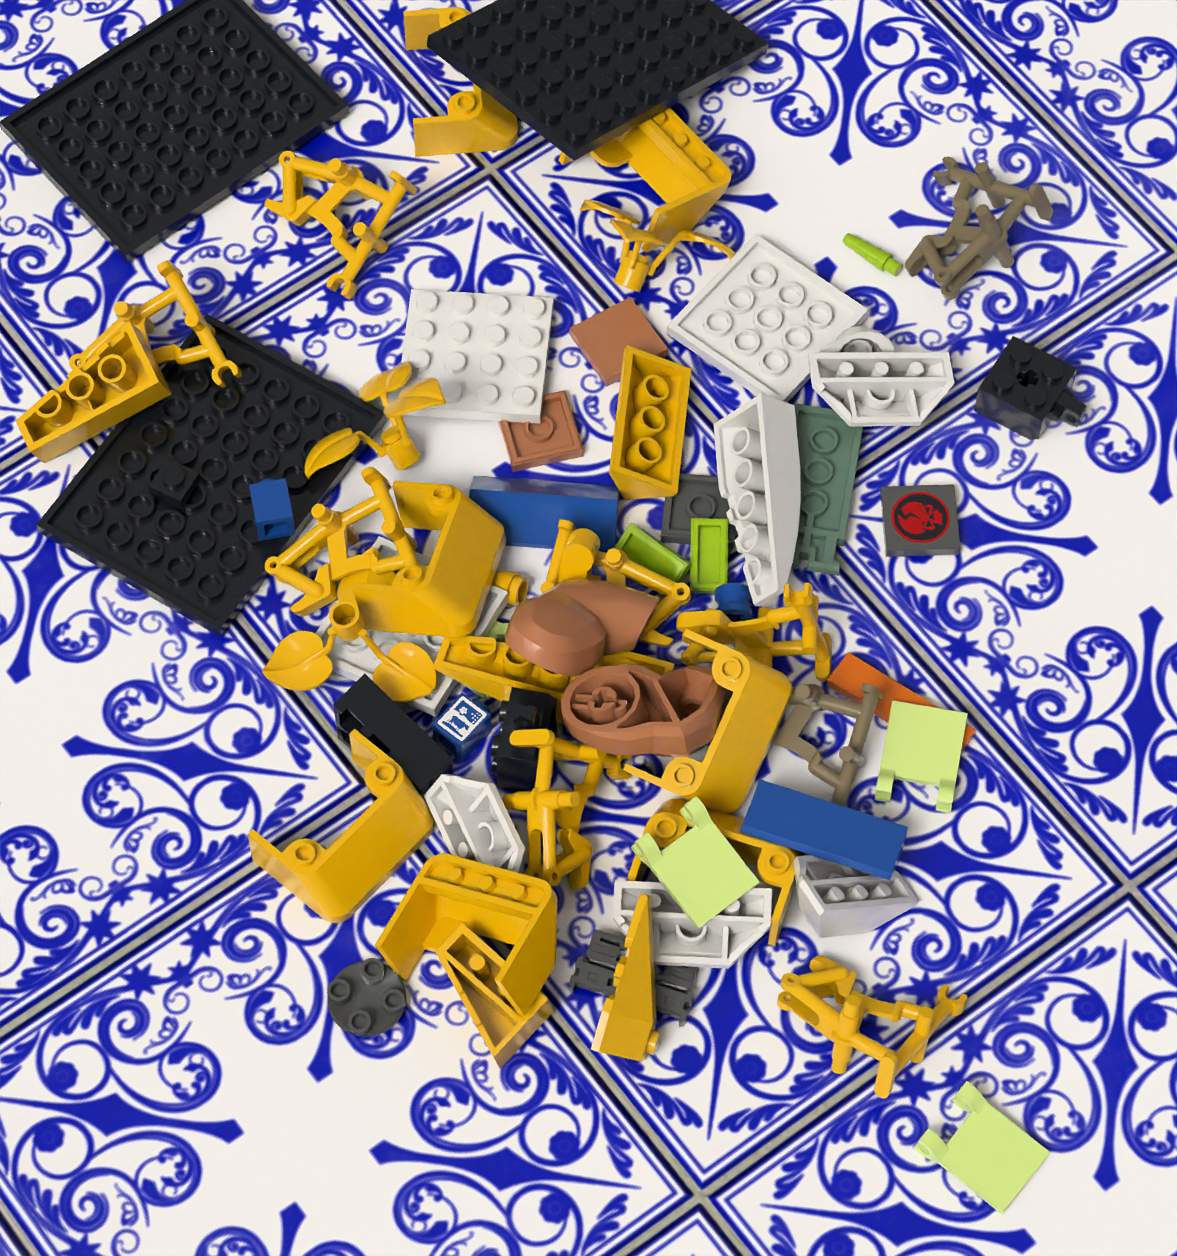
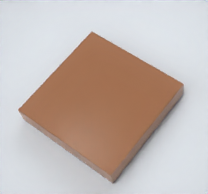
M631 297L569 328V335L606 387L621 379L624 348L627 345L661 358L668 356L667 346Z
M565 390L543 395L540 424L507 422V420L498 421L513 472L583 457V447Z

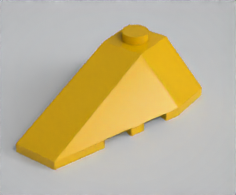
M644 893L639 895L625 938L624 948H628L626 956H621L613 975V986L616 987L615 994H611L605 1000L591 1047L593 1051L641 1062L646 1060L647 1054H655L660 1038V1032L655 1031L657 1013L652 896Z

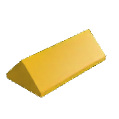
M628 345L624 348L609 474L624 500L672 497L678 493L691 368Z

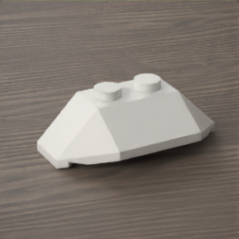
M949 352L808 353L807 355L812 388L849 427L920 426L955 383Z
M441 774L426 792L424 798L450 854L522 874L525 867V847L495 784L452 774Z
M813 855L797 856L793 860L799 907L806 916L809 927L819 938L868 933L908 911L918 903V900L898 871H894L891 879L887 880Z
M615 880L613 921L625 935H627L639 895L644 893L652 896L655 965L729 969L771 928L772 888L753 887L697 930L661 882Z

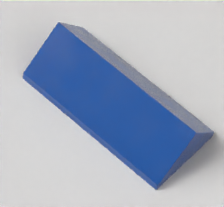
M488 476L473 477L469 498L503 525L506 536L505 546L554 549L559 531V519L573 522L576 529L586 528L593 531L600 539L599 551L607 553L609 549L615 547L620 495L617 486Z
M759 779L740 832L890 880L901 859L908 827Z

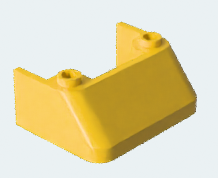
M460 7L403 11L406 50L429 49L427 47L428 35L471 14V12ZM473 83L474 91L458 92L449 99L447 103L448 116L413 118L415 157L507 150L513 147L518 139L517 116Z
M671 108L666 109L588 153L605 167H619L628 163L667 203L654 210L647 231L666 244L671 242L681 232V229L691 231L725 193L731 180L730 169ZM561 151L558 161L565 165L574 160ZM644 241L642 250L647 253L661 246Z
M394 481L392 487L403 527L439 530L441 533L429 566L410 565L404 567L397 572L391 586L364 583L354 584L353 591L358 609L365 622V630L443 637L466 636L477 627L506 544L504 527L497 519L455 486Z
M686 629L684 637L717 653L712 664V676L717 684L733 692L702 763L689 757L675 758L667 765L662 778L627 763L623 770L688 800L697 796L706 808L713 811L733 814L742 808L791 700L793 694L792 683L782 672Z
M356 729L349 734L352 761L366 771V787L377 799L327 850L316 841L303 838L292 842L283 852H280L254 829L248 834L252 860L321 918L330 923H342L348 920L431 836L434 830V817L428 805L400 765Z
M681 799L667 800L660 805L648 820L643 835L648 832L658 845L660 851L693 828L680 813V810L688 801ZM706 808L713 823L745 863L757 866L759 876L766 883L782 888L771 918L768 940L769 945L776 946L796 887L793 860L797 856H805V853L742 833L740 831L744 818ZM636 854L628 874V881H642L647 869V865Z
M446 853L437 854L424 863L375 943V946L392 970L403 981H406L425 950L435 952L461 923L476 935L515 945L497 974L495 982L518 1015L525 1017L556 964L557 895L550 884L543 879Z

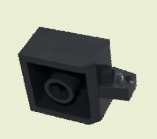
M1013 336L979 386L974 411L1029 440L1040 438L1051 420L1056 422L1060 420L1078 427L1085 416L1087 405L1073 397L1074 394L1070 392L1076 376V367Z
M512 687L509 701L502 700L498 722L501 723L499 734H494L490 756L493 757L491 773L497 774V789L514 792L532 791L535 788L539 748L533 746H514L510 743V735L515 730L548 729L553 731L556 737L557 699L548 693Z

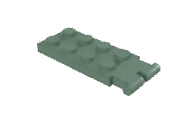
M793 403L795 405L800 458L801 503L798 535L791 568L798 569L799 559L808 560L807 571L839 576L841 561L834 560L836 545L844 546L863 426L849 427L833 409Z

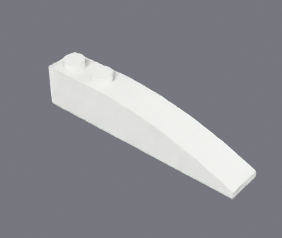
M762 393L714 423L719 491L721 497L728 501L730 507L726 512L729 524L736 527L738 537L734 541L737 551L744 554L746 563L743 566V571L753 604L759 607L782 594L784 585L787 584L796 547L801 503L800 458L795 405Z

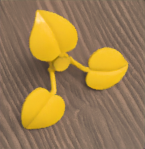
M586 199L580 208V211L599 210L618 219H611L609 222L624 239L622 256L619 261L621 264L613 282L639 293L647 274L653 276L659 264L680 241L703 242L713 245L724 252L730 260L736 254L730 247L712 237L683 229L665 247L666 243L655 235L642 229H635L632 223L639 226L640 221L621 209L600 201ZM635 241L633 251H629L630 242ZM643 241L665 247L651 265H647L649 257L639 254Z
M407 361L400 363L392 369L385 370L369 379L360 388L359 397L363 401H370L380 396L385 408L383 413L390 419L393 427L382 433L381 445L362 431L353 433L351 428H345L326 436L312 448L306 458L305 475L309 479L318 469L328 466L350 454L359 445L360 440L375 449L380 457L388 455L396 470H403L412 466L419 460L421 453L408 434L402 415L446 404L438 380L434 377H429L413 383L399 393L398 399H394L390 403L388 392L401 388L410 379L413 370L410 363Z
M374 547L368 549L366 552L363 553H373L379 559H383L380 553ZM371 570L343 577L337 589L339 602L333 605L329 612V619L333 627L327 630L329 635L327 645L324 647L322 639L313 632H294L278 644L269 662L262 670L268 680L285 689L306 691L317 688L326 682L333 672V664L327 654L332 652L335 638L338 636L342 640L353 641L360 637L377 658L383 662L375 668L373 682L395 703L410 702L431 695L437 685L436 670L433 669L434 664L421 647L410 642H399L391 648L387 657L365 630V622L358 609L353 591L354 584L364 583L391 586L396 575L394 571L376 575Z

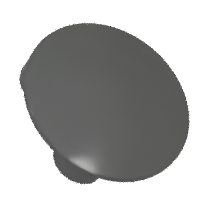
M369 958L347 966L338 973L327 988V1002L331 1017L341 1029L356 1036L370 1037L386 1032L398 1022L406 1006V990L402 979L391 967L383 964L376 958Z

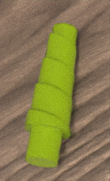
M850 233L844 236V245L865 258L864 260L874 265L881 272L887 271L895 277L901 272L903 264L893 259L891 253H887L881 248L875 247L871 243L865 242Z

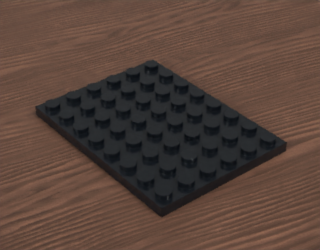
M185 0L1 120L0 126L1 130L128 263L278 162L280 155L284 151L293 152L349 114V107L243 0Z
M496 0L428 35L427 47L574 161L766 54L769 44L710 0Z
M206 314L204 319L215 328L214 337L227 360L239 366L242 371V377L237 378L234 376L231 369L225 370L222 374V379L226 386L222 388L212 379V369L215 367L210 358L186 365H179L176 361L167 362L161 369V373L172 394L119 422L38 521L36 527L42 535L220 637L269 574L265 570L266 560L272 556L278 557L290 547L313 517L311 513L312 507L318 503L323 504L368 444L360 440L359 445L354 451L342 459L318 469L308 479L305 475V462L312 448L326 436L345 428H351L353 433L362 431L373 439L387 418L383 413L384 411ZM194 330L180 346L183 350L202 345ZM167 458L200 474V482L183 508L150 494L149 491L150 483ZM286 478L296 535L259 541L249 485L256 484L264 479L279 480Z

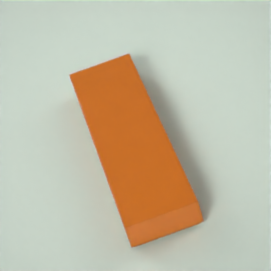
M849 652L827 679L828 687L861 704L864 692L861 691L863 683L881 689L885 693L883 700L878 699L874 715L887 723L889 721L892 700L939 708ZM967 724L965 726L961 753L972 740L976 731Z

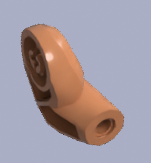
M586 578L565 579L544 594L527 599L516 607L504 635L505 642L515 653L543 669L566 676H579L593 669L603 656L634 650L652 618L660 598L607 581Z
M623 663L615 666L590 669L576 677L565 689L561 699L562 717L565 727L574 738L605 753L630 756L654 754L663 757L685 758L702 750L712 740L730 701L732 691L717 684L712 676V669L690 665L663 674H657L640 665Z

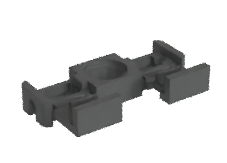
M594 929L586 956H580L576 961L574 975H571L569 981L570 991L574 994L576 987L607 996L608 998L611 994L614 995L616 987L613 986V975L617 963H619L617 958L620 950H627V948H624L625 939ZM666 965L663 975L658 974L657 978H655L656 1012L679 1019V1027H683L687 1022L694 1001V993L691 987L699 967Z

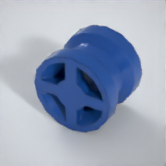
M727 583L715 589L714 597L719 606L716 610L722 611L732 622L752 620V609L748 606V603L751 601L748 586L740 583Z

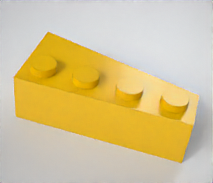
M127 321L119 329L121 332L110 342L107 343L105 341L94 351L96 354L80 368L77 366L66 375L68 379L57 389H51L16 420L29 451L43 463L50 461L172 394L142 332L130 321Z

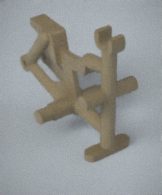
M944 157L942 161L948 170L945 172L934 170L932 174L936 182L942 186L951 185L953 181L960 183L952 201L955 214L943 236L926 235L922 238L905 262V268L909 275L914 277L926 265H929L934 274L935 282L941 287L943 297L947 300H952L958 297L960 288L993 255L999 260L1003 268L1011 267L1014 264V258L1007 242V231L1025 206L1035 207L1040 219L1046 221L1050 220L1053 215V208L1042 185L1033 183L1029 190L995 180L988 164L985 162L977 164L975 167L976 173L959 168L954 158ZM973 188L985 191L992 206L997 209L1005 204L1004 198L1012 200L998 221L995 215L991 213L989 207L982 204L975 210L980 227L966 226L972 212L968 199ZM957 243L969 244L947 267L945 266L941 257L952 255L958 248Z
M863 683L861 691L864 692L861 704L825 694L822 687L816 684H800L793 688V694L788 704L795 705L782 728L777 729L766 756L774 745L786 748L800 755L809 763L808 770L811 774L835 788L831 802L845 807L857 768H862L866 763V759L862 755L863 747L878 699L883 700L885 692L876 686ZM829 710L856 718L848 746L842 747L839 751V757L843 760L840 773L824 764L822 753L809 742L800 738L801 733L815 711Z

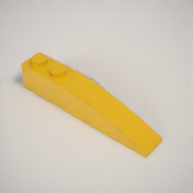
M444 637L433 665L434 670L500 701H509L512 687L548 693L557 699V722L564 724L561 699L565 689L578 677L556 674L543 669L515 653L506 642H496L494 637ZM626 651L603 656L593 669L625 663L640 665L657 674H663L674 670L675 663Z

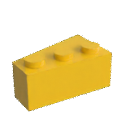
M461 923L435 953L499 1069H501L554 1010L549 999L539 992L526 1016L518 1015L495 982V978L505 960Z

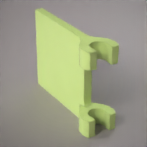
M892 700L875 800L890 803L894 780L920 783L939 788L935 811L951 813L968 713Z
M695 796L680 810L684 819L693 826L692 829L662 851L659 850L658 845L648 832L636 840L631 849L653 871L698 930L755 887L759 881L713 823L701 800Z
M966 1081L952 1101L962 1110L971 1113L947 1144L928 1128L914 1146V1149L927 1159L940 1164L1000 1214H1003L1050 1152L990 1105L980 1091Z

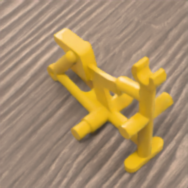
M284 151L279 157V163L283 167V202H276L267 198L264 203L265 207L296 226L303 225L312 216L329 230L332 235L330 241L332 246L348 263L341 275L334 273L329 277L326 286L336 292L339 285L345 282L341 295L350 300L355 295L357 289L353 281L371 250L374 249L380 254L387 251L388 244L380 235L405 193L408 192L411 195H415L418 189L405 177L393 170L389 177L395 184L389 192L365 179L362 171L357 167H350L337 158L330 160L329 164L296 156L291 151ZM303 176L334 184L318 201L308 195L303 197ZM351 192L365 200L372 198L382 204L369 227L363 222H358L354 225L353 232L361 239L356 249L346 240L348 237L347 229L332 213Z
M168 260L160 263L157 269L160 275L166 278L170 288L141 306L131 305L123 301L117 302L114 305V312L119 318L83 352L74 354L69 361L71 369L83 366L96 354L94 351L105 341L107 343L110 342L121 332L119 329L127 321L133 323L142 332L151 350L148 334L153 332L154 324L149 317L178 300L186 314L185 324L195 331L202 345L183 350L173 344L151 350L157 364L176 361L179 365H186L210 358L215 367L212 369V379L220 387L224 388L226 386L222 379V374L227 369H231L237 378L242 377V371L239 366L227 360L214 337L215 328L207 323L182 279L184 276L181 270Z
M374 467L365 468L361 472L363 480L371 486L374 496L342 513L333 511L322 504H315L312 507L311 513L319 524L278 557L272 556L266 560L265 570L270 575L275 576L279 582L287 583L305 594L290 607L291 611L301 617L307 616L336 600V581L345 576L371 570L373 574L381 575L401 570L410 565H419L414 550L417 548V542L403 527L389 493L391 489L389 480ZM381 510L385 520L381 529L383 533L394 541L399 555L379 559L373 553L349 558L347 544L352 546L359 541V535L351 525ZM328 546L330 564L327 563L318 568L315 580L297 571Z
M559 519V531L546 581L541 585L542 594L558 584L561 555L567 545L570 534L576 530L574 523L571 521ZM612 548L607 553L598 551L593 565L604 568L607 582L626 587L627 577L666 596L658 603L639 642L659 647L670 646L674 639L664 636L654 629L680 606L689 603L691 593L688 585L674 582L629 560L626 553L619 549Z
M804 583L803 591H795L791 589L790 584H785L783 601L788 606L776 609L761 607L758 609L757 619L732 622L722 611L713 608L705 611L680 613L677 617L676 628L682 632V641L690 644L685 651L681 652L680 661L689 666L697 665L699 662L713 663L717 654L716 652L703 651L704 647L684 637V632L688 629L722 645H733L736 651L771 668L773 657L814 654L815 676L818 681L826 682L831 675L832 639L828 633L821 632L818 624L819 597L813 594V586L810 583ZM800 619L803 626L802 640L773 642L774 628L778 630L779 623Z
M548 729L515 730L510 735V743L512 745L539 748L535 788L532 791H517L514 794H505L502 797L506 809L527 810L528 868L524 874L543 879L550 886H558L561 878L569 873L570 888L582 889L588 884L592 856L591 842L578 834L585 803L588 797L596 793L603 768L607 769V775L613 780L630 778V774L623 772L621 769L622 759H632V755L608 754L588 745H579L557 738L554 732ZM554 760H579L589 763L583 783L575 784L573 792L550 790ZM556 824L559 825L561 828H563V829H559V830H558V838H557V841H558L559 844L561 845L563 851H561V852L558 853L557 855H556ZM541 832H542V835H543V863H542V864H541Z
M816 956L810 961L811 973L802 975L786 973L782 976L780 985L785 991L781 992L777 999V1006L780 1009L792 1011L834 1043L831 1054V1070L834 1073L843 1074L846 1072L853 1048L880 1061L874 1091L878 1097L885 1099L892 1092L895 1077L909 1061L921 1063L924 1060L928 1039L948 1015L957 1016L962 1014L965 1009L967 995L962 994L959 999L951 1000L947 998L949 986L945 984L938 989L936 1006L933 1009L903 1000L896 1001L895 1004L883 1002L853 990L856 980V973L824 956ZM835 996L836 1004L843 1008L838 1012L822 1000V998ZM865 1012L888 1018L892 1022H898L901 1017L916 1021L913 1033L897 1051L861 1034L859 1028Z

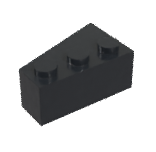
M365 673L333 704L338 739L351 749L349 734L356 729L400 765L425 802L424 795L441 774L453 775L452 755L449 750L441 743L435 742Z

